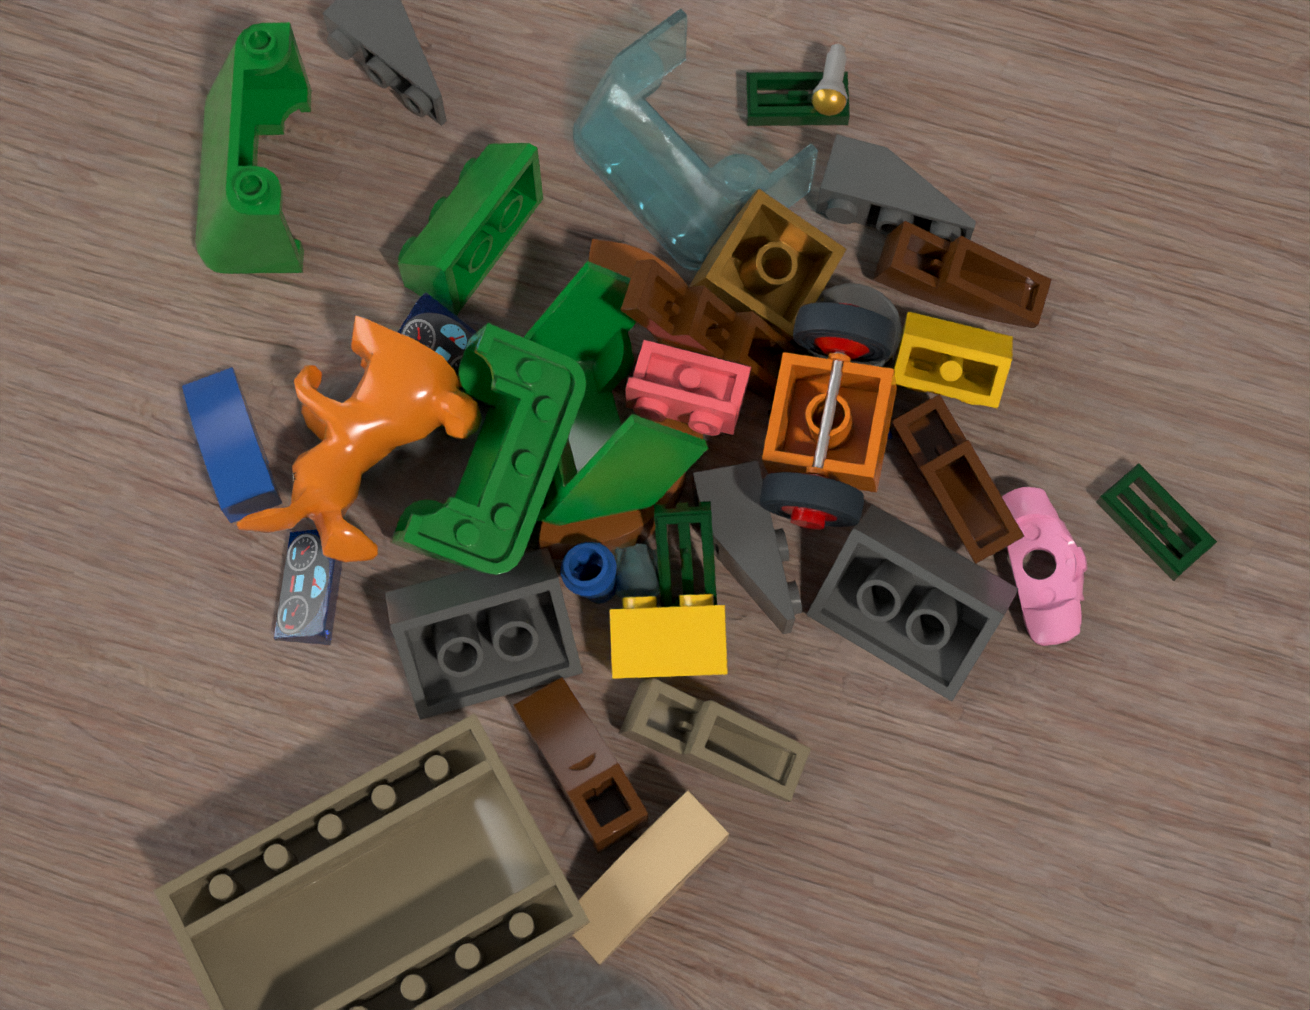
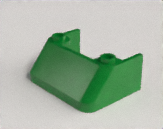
M589 261L584 264L523 337L569 356L578 362L586 378L583 400L537 517L538 521L555 526L651 507L664 496L672 485L708 449L704 439L631 414L621 425L612 390L622 379L629 375L634 363V354L628 332L637 322L621 311L631 278Z

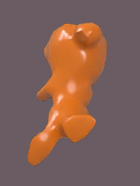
M359 316L354 318L351 349L362 357L360 366L365 372L349 399L341 403L319 393L317 389L322 380V372L315 365H305L294 379L296 394L302 403L301 412L308 429L322 442L300 454L292 465L293 489L291 505L286 508H272L249 514L236 523L239 530L271 533L292 529L302 518H310L314 521L319 532L323 555L342 562L373 560L378 554L376 543L360 529L344 519L347 510L357 499L362 474L386 457L397 446L424 439L441 425L445 427L448 435L458 439H467L479 429L482 421L478 403L468 394L459 391L460 385L456 372L442 355L413 338Z

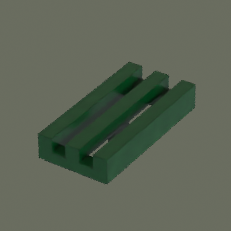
M844 71L843 77L844 88L848 96L846 106L841 112L831 116L820 114L814 108L811 99L812 94H808V91H788V94H757L758 90H814L823 79L824 72H746L747 126L848 125L850 118L848 71Z
M1140 463L1126 473L1096 501L1173 582L1217 543ZM1134 483L1196 546L1190 549L1168 526V523L1155 510H1152L1129 486ZM1118 496L1180 558V560H1178L1173 555V553L1117 498Z
M711 501L700 502V507L690 508L688 507V502L677 503V508L666 509V504H654L661 607H680L679 597H672L667 524H678L683 595H694L690 523L701 522L705 594H713V604L717 605Z

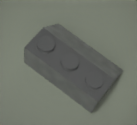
M872 504L851 531L812 603L807 616L941 696L953 701L1003 619L1018 588Z
M548 547L523 554L517 566L506 573L492 575L468 569L385 593L390 627L420 720L554 682L561 677L568 678L583 673L559 578Z

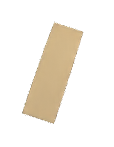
M687 791L578 900L590 923L572 936L601 965L728 840L729 833Z

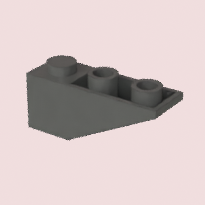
M335 0L322 13L328 31L327 42L340 57L345 60L353 58L361 64L371 80L381 88L386 89L390 86L402 96L404 103L416 115L420 117L428 115L441 126L447 121L441 92L401 0Z
M836 134L821 183L816 213L824 214L832 221L840 224L857 223L873 227L886 236L901 223L907 221L949 242H953L959 236L971 240L976 221L890 149Z
M758 461L693 473L692 495L695 507H700V502L711 501L714 555L781 633H791L795 615L802 613L801 598L796 581L787 582L782 562L789 561V549L783 528L774 530L771 513L760 506V495L765 478H762Z

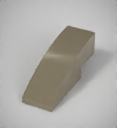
M655 678L640 682L619 731L620 735L687 765L785 802L792 800L811 748L712 700L703 702Z

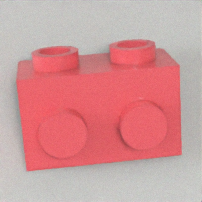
M643 340L633 377L628 378L625 388L626 408L634 409L638 416L650 421L661 422L669 418L688 423L692 430L701 434L716 436L723 432L733 435L750 377L751 367Z

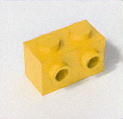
M908 311L893 368L896 384L917 392L940 394L967 404L984 405L998 409L1012 362L1013 336Z
M713 594L679 595L680 607L657 608L656 596L623 598V609H610L612 679L728 674L725 605H714Z

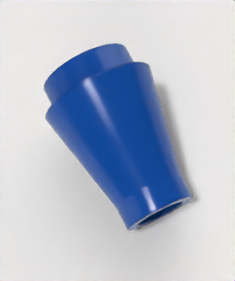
M584 542L574 546L567 552L561 564L563 583L571 592L586 597L594 603L601 604L611 600L617 589L615 581L616 560L614 555L606 546L596 542Z

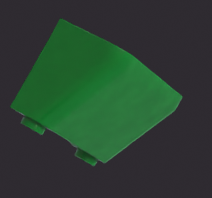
M290 22L259 23L244 29L237 37L206 98L195 242L197 252L207 268L217 273H303L304 248L301 240L293 239L283 214V193L280 181L272 171L265 167L257 166L259 135H284V122L291 113L300 109V112H311L312 89Z
M487 323L468 340L458 368L459 385L465 394L490 407L455 497H449L445 504L424 499L415 501L407 506L399 517L390 543L412 552L474 571L497 575L506 573L517 566L524 554L583 400L586 378L578 362L569 356Z

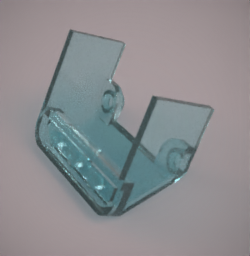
M680 8L616 55L574 122L573 144L575 151L675 261L686 269L699 271L712 247L756 190L761 189L787 208H790L811 192L818 150L811 143L772 173L756 158L746 154L727 156L712 168H709L645 100L657 91L666 74L686 61L688 15Z

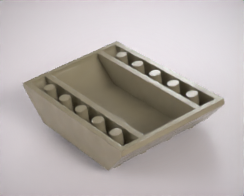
M475 713L153 890L210 1010H452L539 960L590 923Z

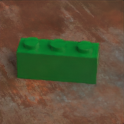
M530 143L488 144L478 158L472 157L467 161L459 175L457 186L448 198L446 196L441 197L433 206L428 219L429 223L418 237H410L403 245L398 257V267L404 287L452 316L456 317L543 200L537 147Z

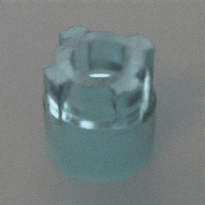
M636 544L635 546L623 549L617 548L615 550L616 595L620 598L658 596L660 594L657 549L647 547L646 544Z

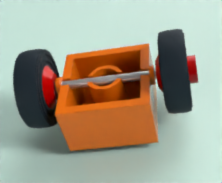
M811 303L800 307L793 330L795 342L807 350L827 356L828 359L783 352L762 455L763 464L768 472L760 495V506L775 515L791 519L790 522L794 525L810 529H824V526L850 527L859 523L864 504V494L860 490L875 493L878 491L897 384L894 369L852 363L851 361L875 362L890 357L894 346L896 328L895 324L887 317L847 303Z

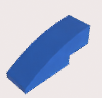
M233 367L183 385L182 389L196 438L220 508L228 521L233 523L249 514L283 504L268 465L269 461Z

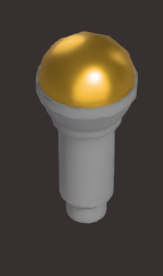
M841 44L831 46L830 52L826 57L823 79L813 90L811 98L814 108L820 114L827 116L836 115L841 112L846 106L848 99L843 84L847 59L845 55L846 49Z

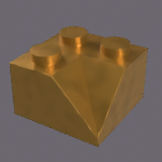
M758 189L712 247L689 287L704 285L736 313L755 312L787 341L794 339L793 330L800 307L816 303L847 249L761 189Z

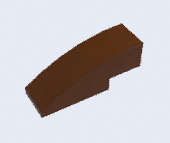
M907 221L901 223L887 235L873 280L937 306L971 316L1028 328H1035L1039 325L1052 280L963 236H959L953 242H949Z
M940 394L892 421L894 430L975 564L1025 537L970 441L965 438Z

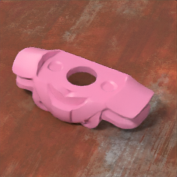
M1035 487L1014 489L1003 495L1002 498L1025 536L1007 546L1015 584L1018 588L1017 593L1023 621L1030 638L1036 644L1041 646L1058 645L1070 641L1080 633L1082 622L1080 602L1084 601L1083 584L1084 572L1087 570L1086 556L1082 547H1077L1065 523L1059 519L1055 508L1043 489ZM1034 550L1047 551L1054 557L1056 569L1046 579H1033L1023 569V559Z

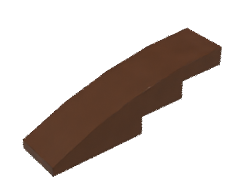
M654 259L636 261L621 311L672 347L751 367L746 389L773 402L783 352L804 354L755 312L736 313L704 285L686 287Z

